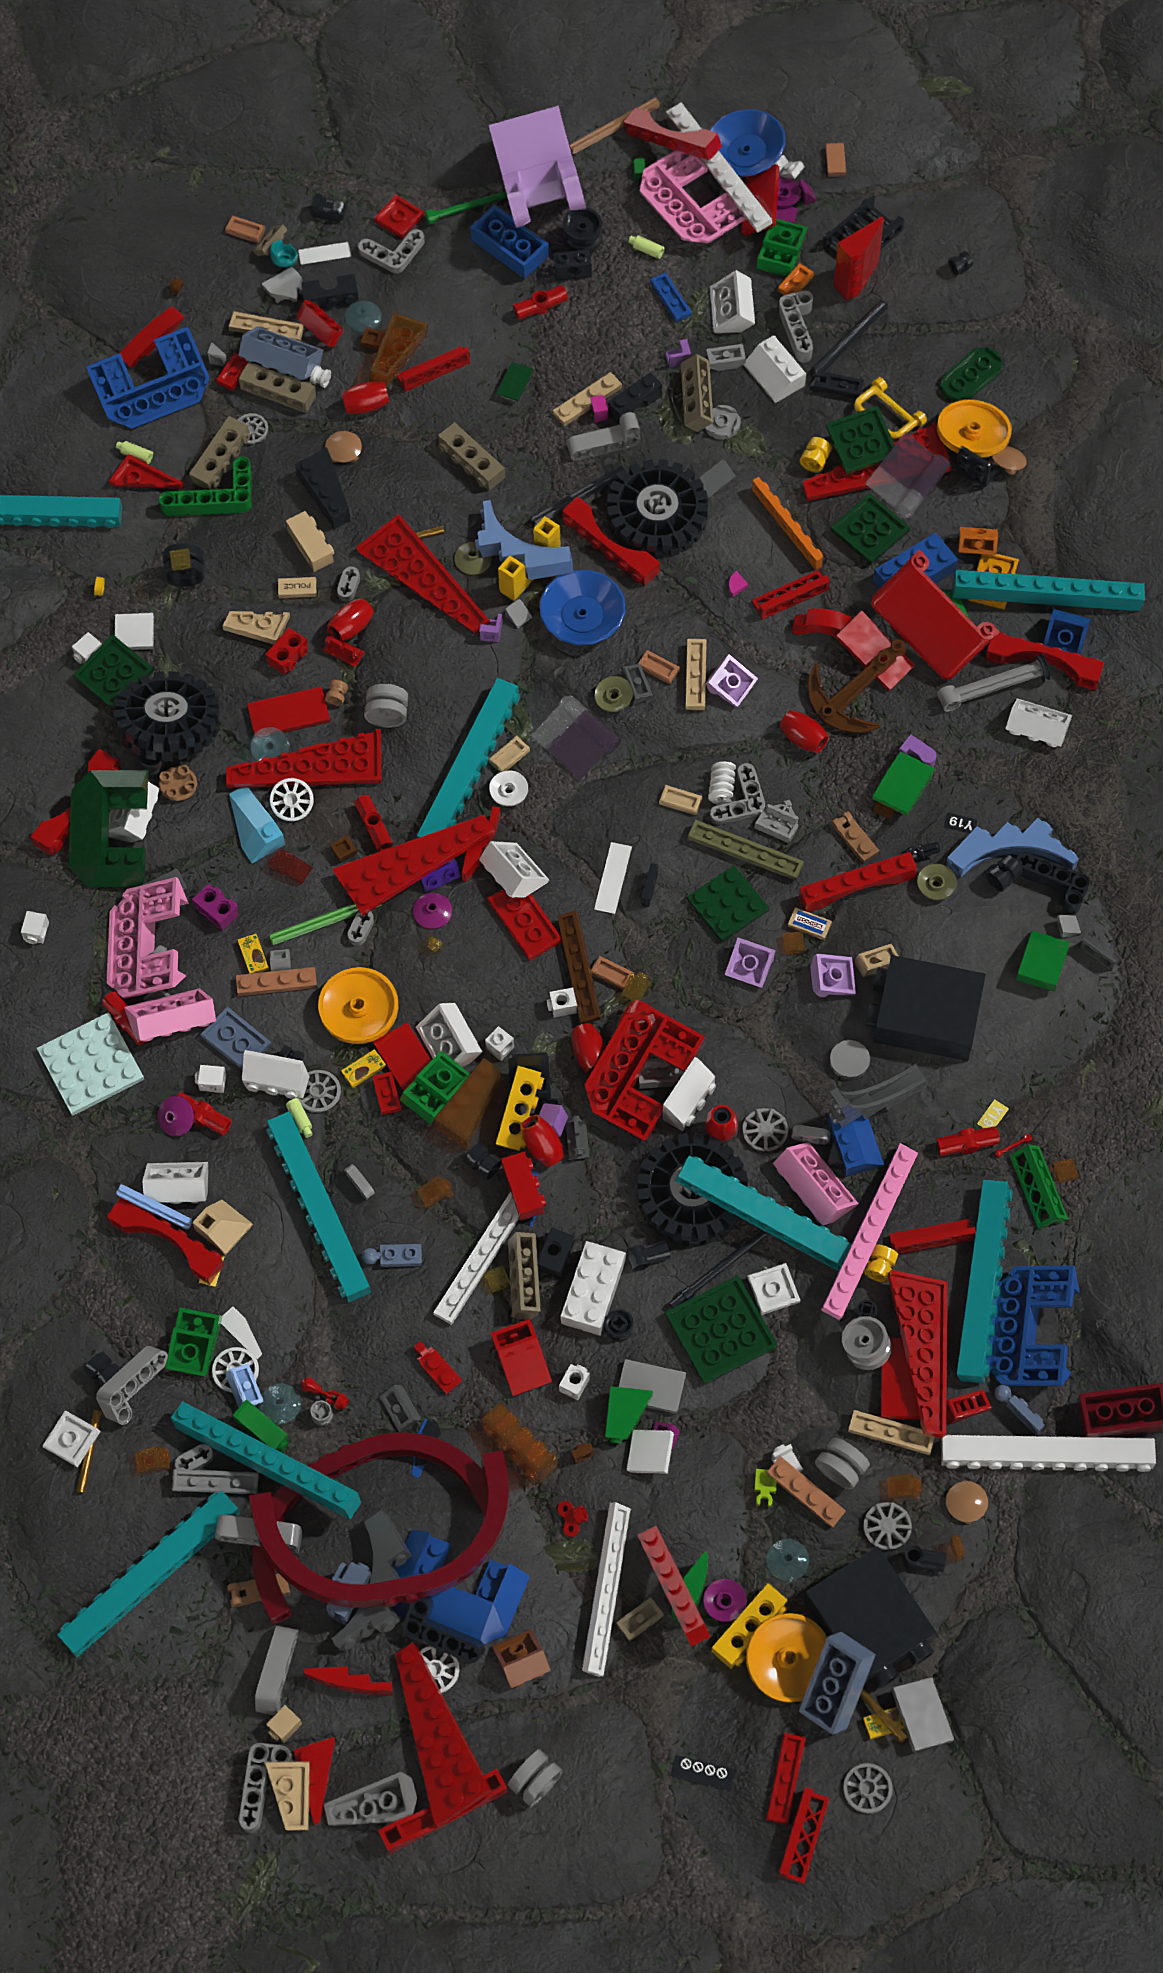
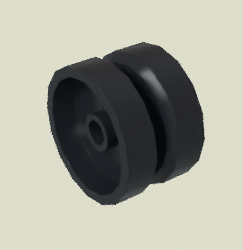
M590 208L571 210L564 217L563 241L569 251L590 249V253H593L602 244V219L595 210Z
M177 543L164 549V565L162 569L164 581L177 587H191L203 581L204 552L200 547L193 544Z

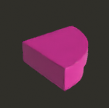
M737 571L731 576L729 581V591L732 597L748 588L747 582Z

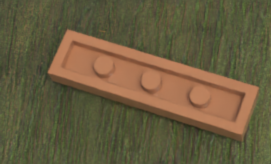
M315 967L236 975L238 996L314 989L317 988Z
M781 1456L778 1457L766 1472V1474L829 1527L833 1528L846 1512V1510Z

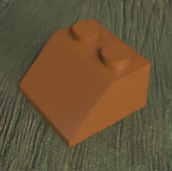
M531 1629L492 1646L503 1674L511 1688L521 1686L525 1682L551 1671L543 1649Z

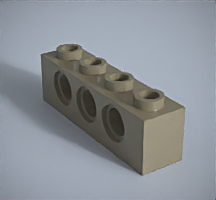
M695 354L681 363L685 426L699 432L714 422L709 360Z
M248 362L239 377L242 390L304 413L308 412L316 397L315 386L311 383L302 382L293 376H286L276 370L264 368L257 363Z
M228 416L189 473L192 483L206 490H213L214 487L218 486L220 478L224 472L226 473L229 470L230 463L234 458H237L241 447L250 438L248 425Z
M455 422L438 435L439 448L444 453L447 452L456 464H460L469 476L472 475L481 487H485L490 491L505 479V468Z
M516 1232L508 1240L513 1319L532 1320L540 1312L535 1233Z

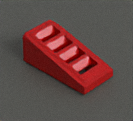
M984 1390L946 1400V1417L950 1424L991 1410V1405ZM978 1397L981 1407L978 1406L975 1398ZM969 1400H970V1402H971V1405H972L973 1409H971V1407H970V1405H969V1403H968ZM961 1403H962L963 1408H964V1410H965L964 1412L962 1411V1408H961V1406H960Z

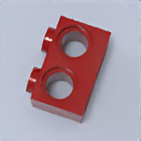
M288 628L265 654L267 664L286 675L289 670L292 671L295 668L297 661L307 654V639L291 628Z

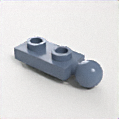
M421 1244L380 1245V1252L373 1248H367L362 1253V1260L366 1264H374L377 1260H380V1267L422 1266Z
M999 1385L995 1389V1397L999 1401L1006 1402L1007 1407L1035 1436L1041 1433L1045 1426L1043 1419L1037 1413L1033 1414L1028 1409V1404L1022 1398L1018 1399L1015 1395L1012 1397L1011 1389L1008 1386Z

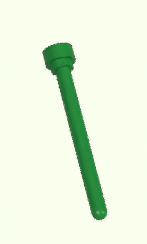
M500 192L439 211L430 209L425 211V218L428 225L436 223L439 218L507 198V193Z

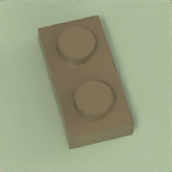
M284 225L274 226L253 252L257 256L269 255L270 246L273 242L284 238L287 228Z
M650 1597L616 1622V1625L630 1642L662 1618L664 1614Z

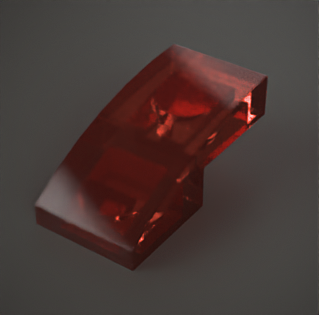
M280 848L276 850L268 862V865L282 875H288L300 885L313 869V867Z

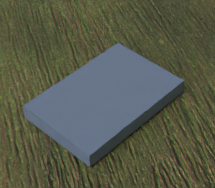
M226 1007L216 1017V1021L212 1022L200 1034L201 1038L242 1071L245 1050L264 1053L272 1045L266 1037L229 1007Z

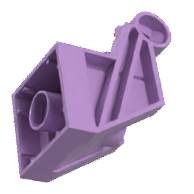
M559 106L489 125L516 228L531 221L527 208L562 198L567 199L570 210L586 209Z

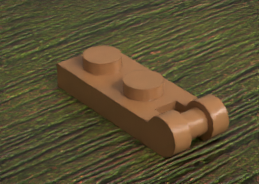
M849 811L844 812L839 819L835 818L831 821L833 828L863 864L879 854L880 850L856 823ZM845 823H847V825L849 826L846 829L842 826Z
M276 1574L277 1582L283 1595L290 1594L288 1582L280 1574ZM255 1579L241 1583H232L227 1586L228 1593H231L232 1599L230 1603L233 1608L262 1601ZM246 1590L247 1596L240 1597L239 1591Z

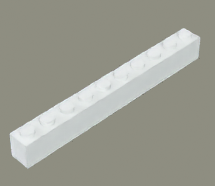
M946 1435L944 1438H941V1465H946L947 1468L952 1469L959 1468V1466H968L970 1469H978L980 1466H989L990 1469L1010 1466V1469L1014 1470L1022 1469L1023 1467H1031L1033 1470H1042L1044 1467H1052L1053 1470H1064L1065 1467H1070L1077 1471L1086 1470L1087 1468H1095L1097 1471H1106L1108 1468H1116L1117 1471H1128L1130 1468L1137 1469L1140 1472H1147L1153 1469L1156 1464L1154 1438Z

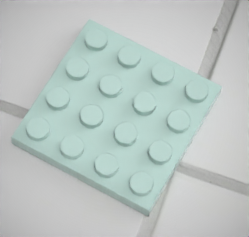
M109 1012L37 1048L72 1116L145 1080Z

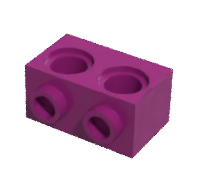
M208 883L192 899L193 905L196 910L223 931L239 916L238 906L231 898H225L223 892L215 886L213 888ZM209 898L214 899L212 902H206ZM222 910H228L227 913L220 914Z

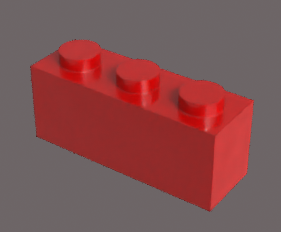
M525 1152L502 1158V1168L520 1221L544 1214L543 1206H546V1201L543 1194L539 1195L537 1188L540 1187L537 1176L532 1175L531 1170L534 1167L531 1158H527Z

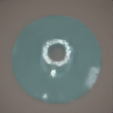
M355 302L346 311V323L352 330L357 332H364L366 327L375 329L381 322V311L372 302Z
M266 727L259 730L253 736L251 752L257 761L262 760L264 757L280 756L284 752L288 754L289 741L281 730L274 727ZM268 742L273 743L272 749L266 748Z
M274 1384L268 1387L261 1395L264 1402L259 1404L260 1411L275 1424L281 1425L291 1422L296 1418L301 1409V1399L298 1392L288 1384ZM282 1399L283 1403L281 1405H277L276 1400Z
M782 1539L770 1547L766 1559L767 1567L777 1579L787 1582L795 1581L806 1573L809 1566V1555L806 1548L798 1541ZM786 1555H790L792 1557V1560L790 1562H787L784 1559Z

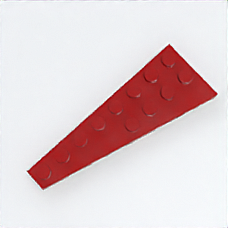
M937 422L932 423L927 428H920L916 433L909 436L905 435L900 440L894 442L899 454L897 458L846 475L843 466H837L828 473H821L804 481L803 489L807 501L951 471L952 467L944 443L937 433Z
M399 514L356 547V550L362 556L475 635L480 632L481 624H490L489 619Z
M375 729V732L367 734L360 733L358 736L347 739L345 737L340 738L339 741L327 744L324 742L298 749L299 751L288 754L284 752L280 756L272 758L264 757L262 760L252 763L245 762L226 767L227 788L272 787L287 778L300 779L307 785L382 783L381 729ZM294 781L286 782L287 786L295 785Z
M485 815L335 867L332 871L363 916L494 834L495 830Z
M891 1270L888 1272V1278L922 1432L924 1435L944 1438L946 1436L948 1282Z
M412 1642L396 1653L395 1656L433 1820L437 1827H441L491 1793L492 1790L417 1645Z

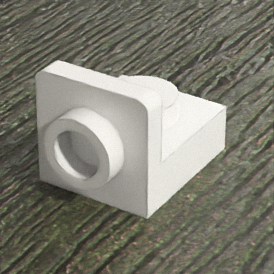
M781 155L780 159L774 163L780 167L779 178L795 179L804 168L801 161L788 162L784 155Z
M791 1444L787 1446L781 1445L774 1449L771 1458L773 1463L781 1456L799 1472L803 1470L792 1452Z

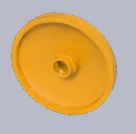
M961 400L948 405L940 413L937 422L938 436L949 449L958 453L959 448L964 446L981 458L993 456L1001 452L1008 445L1012 431L1009 419L1000 409L978 400Z
M356 967L343 970L327 981L319 996L318 1009L322 1024L332 1036L347 1043L363 1044L382 1037L390 1030L397 1018L399 1004L396 990L387 977L373 969Z
M792 1613L779 1614L762 1622L752 1633L746 1649L748 1673L756 1687L768 1697L778 1701H802L826 1642L827 1636L825 1632L811 1619Z

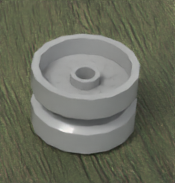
M377 684L368 688L364 717L369 723L379 727L392 728L403 725L406 722L408 693L405 689L392 684Z
M872 1317L856 1318L846 1325L842 1333V1344L850 1362L855 1367L863 1370H873L881 1367L888 1361L891 1355L892 1344L884 1325L878 1319Z
M833 1437L826 1445L827 1452H822L818 1456L815 1465L827 1478L837 1485L853 1490L859 1481L858 1475H863L869 1468L870 1463L855 1447L842 1439Z
M540 1749L535 1751L520 1766L508 1783V1787L516 1794L524 1791L522 1799L530 1807L537 1804L551 1790L563 1772L556 1763L546 1766L548 1756Z

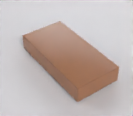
M844 143L826 144L828 177L846 176Z
M233 215L225 228L227 234L255 243L260 242L266 230L263 225Z
M648 650L638 662V664H641L643 671L668 684H671L680 671L679 666Z
M601 956L598 957L591 969L592 976L623 991H626L634 977V972Z

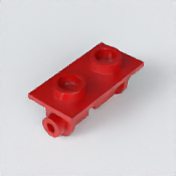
M333 635L327 636L325 639L327 644L323 651L353 667H356L365 654L364 651L344 641H338Z

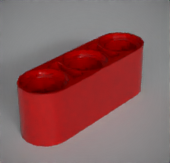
M305 300L296 315L297 320L324 344L330 347L336 346L344 330L315 303Z

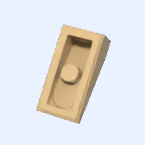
M888 944L858 954L855 964L861 975L865 977L875 973L877 967H888L891 955L898 956L893 945Z

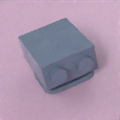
M342 1562L332 1580L348 1584H370L371 1572L368 1571L369 1567L360 1562L358 1564L351 1562L349 1567L346 1563ZM332 1604L326 1606L329 1617L345 1626L358 1610V1608Z

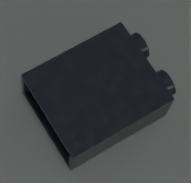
M891 955L888 969L877 967L873 990L883 992L881 1005L870 1003L865 1026L876 1028L874 1043L968 1061L986 973Z
M878 1546L806 1591L804 1602L827 1637L842 1632L876 1654L863 1687L872 1682L877 1690H879L899 1676L894 1668L906 1659H909L911 1664L916 1666L935 1652L930 1644L935 1639L936 1630Z

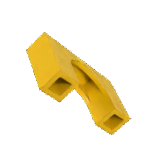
M544 516L533 529V545L560 547V526ZM509 556L498 568L500 592L513 601L534 580L528 579L527 572L525 573V565L512 556Z

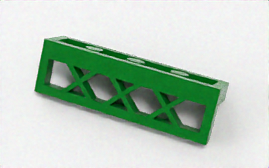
M1027 1145L1009 1155L1038 1229H1043L1053 1222L1062 1223L1068 1220L1040 1147ZM1023 1154L1026 1157V1163L1024 1167L1020 1166L1019 1161L1017 1159L1019 1156ZM1028 1172L1032 1173L1034 1177L1032 1185L1027 1184L1026 1181ZM1035 1190L1039 1191L1041 1195L1039 1204L1034 1202L1033 1199ZM1042 1208L1047 1210L1049 1219L1043 1222L1040 1217Z

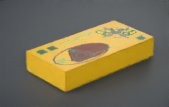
M257 934L238 939L249 974L268 971L269 968Z
M374 1049L341 1070L351 1087L354 1088L384 1069L386 1064Z
M897 1707L885 1710L887 1715L901 1730L905 1729ZM876 1714L863 1718L870 1740L892 1733Z

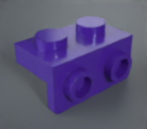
M452 859L420 879L424 890L429 892L459 878L461 875L455 859Z

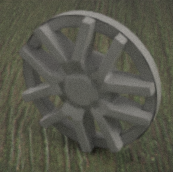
M250 413L237 419L248 425L250 437H252V440H248L245 445H255L266 439L268 424L262 416Z

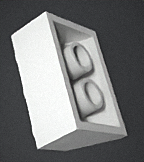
M735 270L710 286L713 331L715 333L742 332L755 324L751 278Z
M774 335L761 342L746 359V363L743 364L774 403L805 386V371Z
M1017 698L1012 707L1006 730H1009L1013 735L1019 736L1022 734L1028 736V739L1032 741L1041 740L1049 746L1061 747L1072 715Z
M148 782L147 810H110L108 837L127 842L142 840L146 835V827L152 817L154 804L158 799L159 788Z
M490 841L479 859L484 868L494 876L495 881L512 898L526 897L549 881L546 875L517 843Z
M455 1003L438 1004L416 1026L432 1058L442 1051L461 1067H464L482 1053L480 1046Z
M248 1050L244 1051L242 1081L248 1090L253 1092L258 1090L266 1091L270 1095L282 1094L290 1099L304 1097L309 1074L303 1061Z
M695 1057L663 1104V1120L681 1131H684L687 1126L690 1127L693 1124L695 1113L697 1110H702L706 1103L704 1099L708 1094L711 1095L716 1088L715 1076L698 1058Z
M208 1162L147 1163L143 1177V1193L159 1203L170 1202L172 1204H179L181 1202H191L196 1204L206 1201L208 1193Z

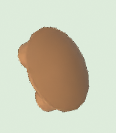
M339 431L327 439L325 448H328L332 462H355L361 452L362 444L356 434L349 431Z
M1006 446L1001 452L990 458L992 464L1004 468L1009 474H1015L1017 470L1023 469L1027 464L1025 456L1019 450Z
M186 765L171 767L161 772L159 776L160 791L170 800H185L196 791V776Z
M962 1481L950 1488L946 1495L945 1505L955 1519L971 1524L985 1514L988 1508V1498L980 1485L970 1481Z

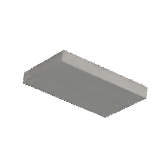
M625 1359L619 1387L652 1390L653 1397L647 1406L648 1408L677 1414L686 1372Z
M932 1677L891 1689L913 1752L954 1740Z

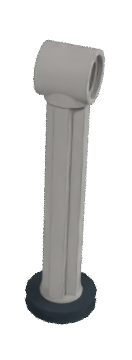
M1040 653L1039 657L1038 655L1034 656L1035 662L958 688L953 685L945 686L937 692V696L944 711L950 712L959 708L962 702L1039 676L1043 682H1045L1046 678L1050 680V670L1044 655Z

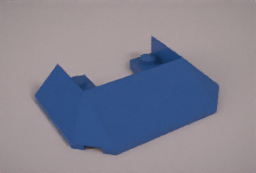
M188 327L154 340L168 375L134 387L120 353L86 366L109 420L134 429L201 401L210 377Z
M1014 1266L1009 1271L1010 1274L1002 1281H998L1000 1296L995 1300L998 1310L997 1317H993L992 1323L995 1325L994 1337L990 1338L992 1356L988 1357L987 1364L990 1365V1372L1001 1385L1063 1386L1071 1375V1372L1066 1368L1068 1347L1066 1345H1035L1039 1308H1072L1074 1294H1080L1075 1266Z
M411 1530L406 1546L412 1556L407 1559L405 1564L397 1566L395 1570L400 1578L421 1575L443 1567L451 1544L432 1537L430 1532ZM490 1559L476 1595L452 1587L430 1596L434 1605L429 1619L482 1641L484 1645L493 1640L503 1638L507 1635L530 1575L510 1563L509 1566ZM405 1601L397 1602L394 1607L398 1617L406 1618L411 1603H405ZM419 1601L418 1608L426 1611V1605Z

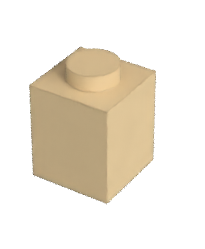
M284 1705L267 1723L270 1729L268 1734L276 1742L280 1739L285 1743L302 1725V1722Z

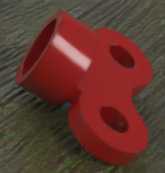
M562 1501L558 1505V1513L565 1519L563 1528L565 1535L575 1537L580 1530L578 1524L588 1521V1515L584 1506L580 1505L573 1508L572 1503L569 1501ZM565 1506L568 1507V1510L566 1512L563 1511V1508ZM571 1526L574 1527V1530L572 1532L569 1531V1528Z

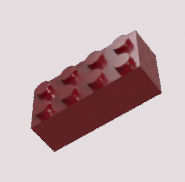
M1163 1383L1081 1393L1077 1398L1083 1437L1113 1438L1163 1431Z

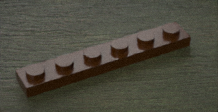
M576 910L557 917L580 1023L585 1024L602 1018L579 915Z

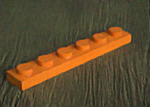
M759 477L752 480V491L815 571L821 568L822 552L813 546L812 540L808 535L805 536L799 523L794 522L790 512L780 504L779 498L770 492L768 484L762 482Z

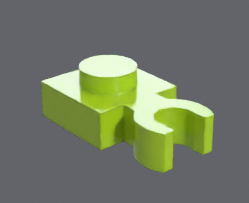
M756 1469L754 1492H760L756 1499V1505L760 1507V1501L767 1499L768 1507L771 1508L773 1500L770 1493L776 1494L777 1482L766 1474L768 1470Z

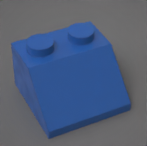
M1054 609L1043 645L1051 648H1060L1070 653L1081 654L1091 619Z

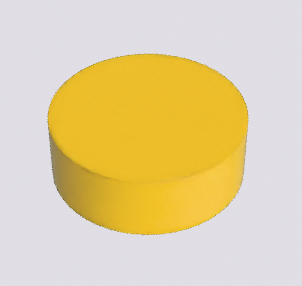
M96 577L94 595L102 596L105 579L104 577Z

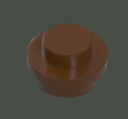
M180 277L172 279L169 285L171 294L180 293L184 284Z

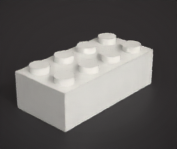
M586 1241L561 1314V1324L601 1336L605 1319L626 1261L625 1252Z

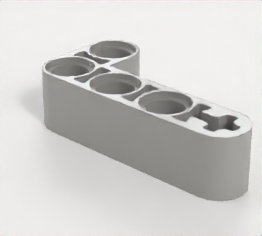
M809 291L782 296L779 301V316L795 357L801 363L809 362L812 359L813 343L802 318L803 315L809 314L812 310L813 295Z
M629 412L620 417L619 425L568 438L566 444L571 459L582 460L637 446L640 443L641 430L636 415Z
M146 1346L98 1390L96 1398L107 1419L122 1425L127 1424L131 1420L132 1410L127 1401L165 1367L168 1357L165 1351L152 1346Z
M220 1515L218 1517L215 1539L260 1546L252 1518ZM277 1522L278 1529L287 1547L294 1556L299 1555L302 1538L301 1527L292 1523Z
M282 1626L275 1627L256 1690V1712L275 1716L280 1711L282 1689L298 1637V1630Z
M256 1743L250 1748L239 1816L241 1827L248 1833L258 1831L261 1826L268 1781V1770L265 1762H277V1755L283 1752L287 1754L285 1761H292V1755L285 1746ZM259 1750L266 1752L265 1757L261 1760H257L254 1757L255 1753ZM255 1772L262 1773V1779L258 1782L251 1780ZM252 1794L259 1795V1800L255 1804L248 1803V1798ZM249 1810H252V1818L255 1822L248 1826L245 1820L250 1819Z

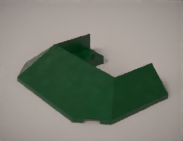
M91 770L71 789L69 868L87 887H138L145 884L146 848L108 847L109 810H147L148 770Z

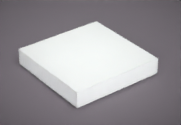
M115 614V636L131 650L153 649L154 614Z
M786 1263L747 1276L761 1315L800 1303V1298Z
M64 1411L42 1447L78 1467L100 1433V1430Z
M633 1430L627 1471L630 1473L668 1474L674 1433L672 1431Z

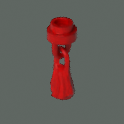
M311 1377L301 1381L303 1392L325 1395V1400L333 1405L334 1408L344 1410L348 1405L349 1398H347L346 1394L338 1393L335 1390L325 1392ZM332 1394L338 1397L336 1402L330 1399L333 1398Z

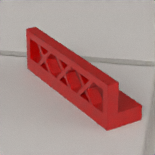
M462 346L397 374V380L405 392L470 364L469 349Z
M817 570L752 599V604L761 619L764 620L828 591L830 580L827 575L822 576L820 571ZM816 577L818 578V579H816V580H814V581L809 582V581H810L811 579H813V578H816Z
M966 1219L890 1233L889 1240L891 1248L899 1255L973 1241L976 1232L975 1228L971 1227L970 1220Z
M807 1787L804 1789L779 1872L780 1877L801 1884L805 1883L829 1802V1797L814 1793L813 1789ZM811 1798L824 1802L822 1810L813 1814L809 1807ZM807 1810L810 1814L808 1817H806ZM820 1814L819 1820L817 1822L815 1816ZM813 1819L816 1830L807 1835L803 1829V1823ZM802 1832L804 1837L799 1839L800 1833ZM814 1835L813 1840H812V1843H811L810 1840H809V1838ZM806 1840L810 1847L809 1853L800 1857L796 1849L797 1844ZM794 1853L797 1856V1859L793 1860ZM807 1857L806 1863L804 1864L802 1859ZM798 1861L804 1869L802 1877L789 1874L791 1865Z

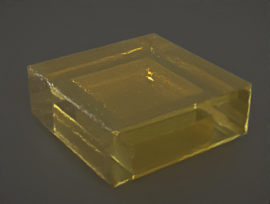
M189 548L170 551L173 571L192 568Z
M503 1265L484 1273L492 1294L511 1285Z

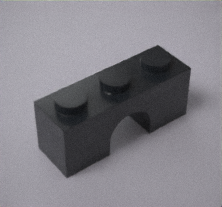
M355 274L337 276V286L331 290L323 289L320 286L319 279L301 282L304 301L309 300L319 308L335 307L344 304L350 305L359 302Z
M651 372L608 401L609 416L619 425L620 417L625 413H634L635 408L641 402L649 406L662 397V383Z

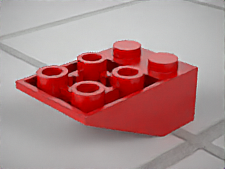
M530 1319L491 1332V1340L512 1396L552 1383Z

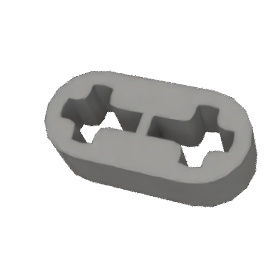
M347 567L342 573L337 588L338 597L341 601H351L355 596L360 581V574L357 568ZM354 574V576H352L351 581H349L348 576ZM349 587V592H347L346 595H344L343 592H345L346 588Z
M360 911L356 914L348 931V939L352 945L360 946L366 941L374 924L371 911L363 916ZM365 916H368V920H366L362 925L361 918H365ZM360 930V937L354 939L353 935H356Z
M795 1125L793 1126L791 1137L797 1141L826 1145L830 1143L831 1132L823 1128Z
M353 1164L344 1169L348 1179L366 1200L375 1194L370 1184Z
M206 1444L198 1445L180 1455L175 1461L176 1469L185 1470L184 1467H181V1462L185 1460L186 1463H189V1468L186 1470H199L212 1462L214 1457L213 1451ZM202 1450H204L205 1453L209 1452L207 1453L206 1459H204L203 1457L198 1458L201 1455L200 1452Z

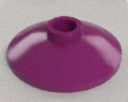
M779 178L777 206L789 207L794 205L801 197L799 184L788 178Z
M427 893L415 902L413 916L420 926L426 929H438L445 926L451 919L452 906L445 896L439 893ZM431 906L436 907L434 910L429 909Z
M180 1096L166 1098L158 1110V1121L161 1128L171 1136L186 1134L191 1129L194 1121V1113L190 1103Z
M717 1580L710 1584L705 1591V1609L717 1621L730 1622L736 1620L746 1608V1593L741 1585L733 1580ZM727 1599L729 1604L724 1606L721 1604V1600Z

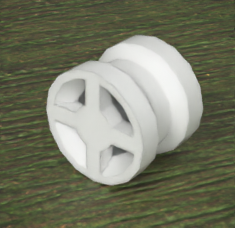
M315 366L310 376V382L313 384L318 383L321 387L325 388L330 381L331 371Z

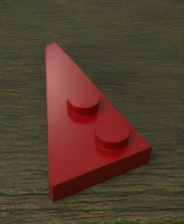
M127 455L109 480L111 486L163 489H181L183 487L182 481L130 455Z
M334 1737L294 1749L296 1761H309V1807L314 1825L320 1823L323 1802L335 1746Z

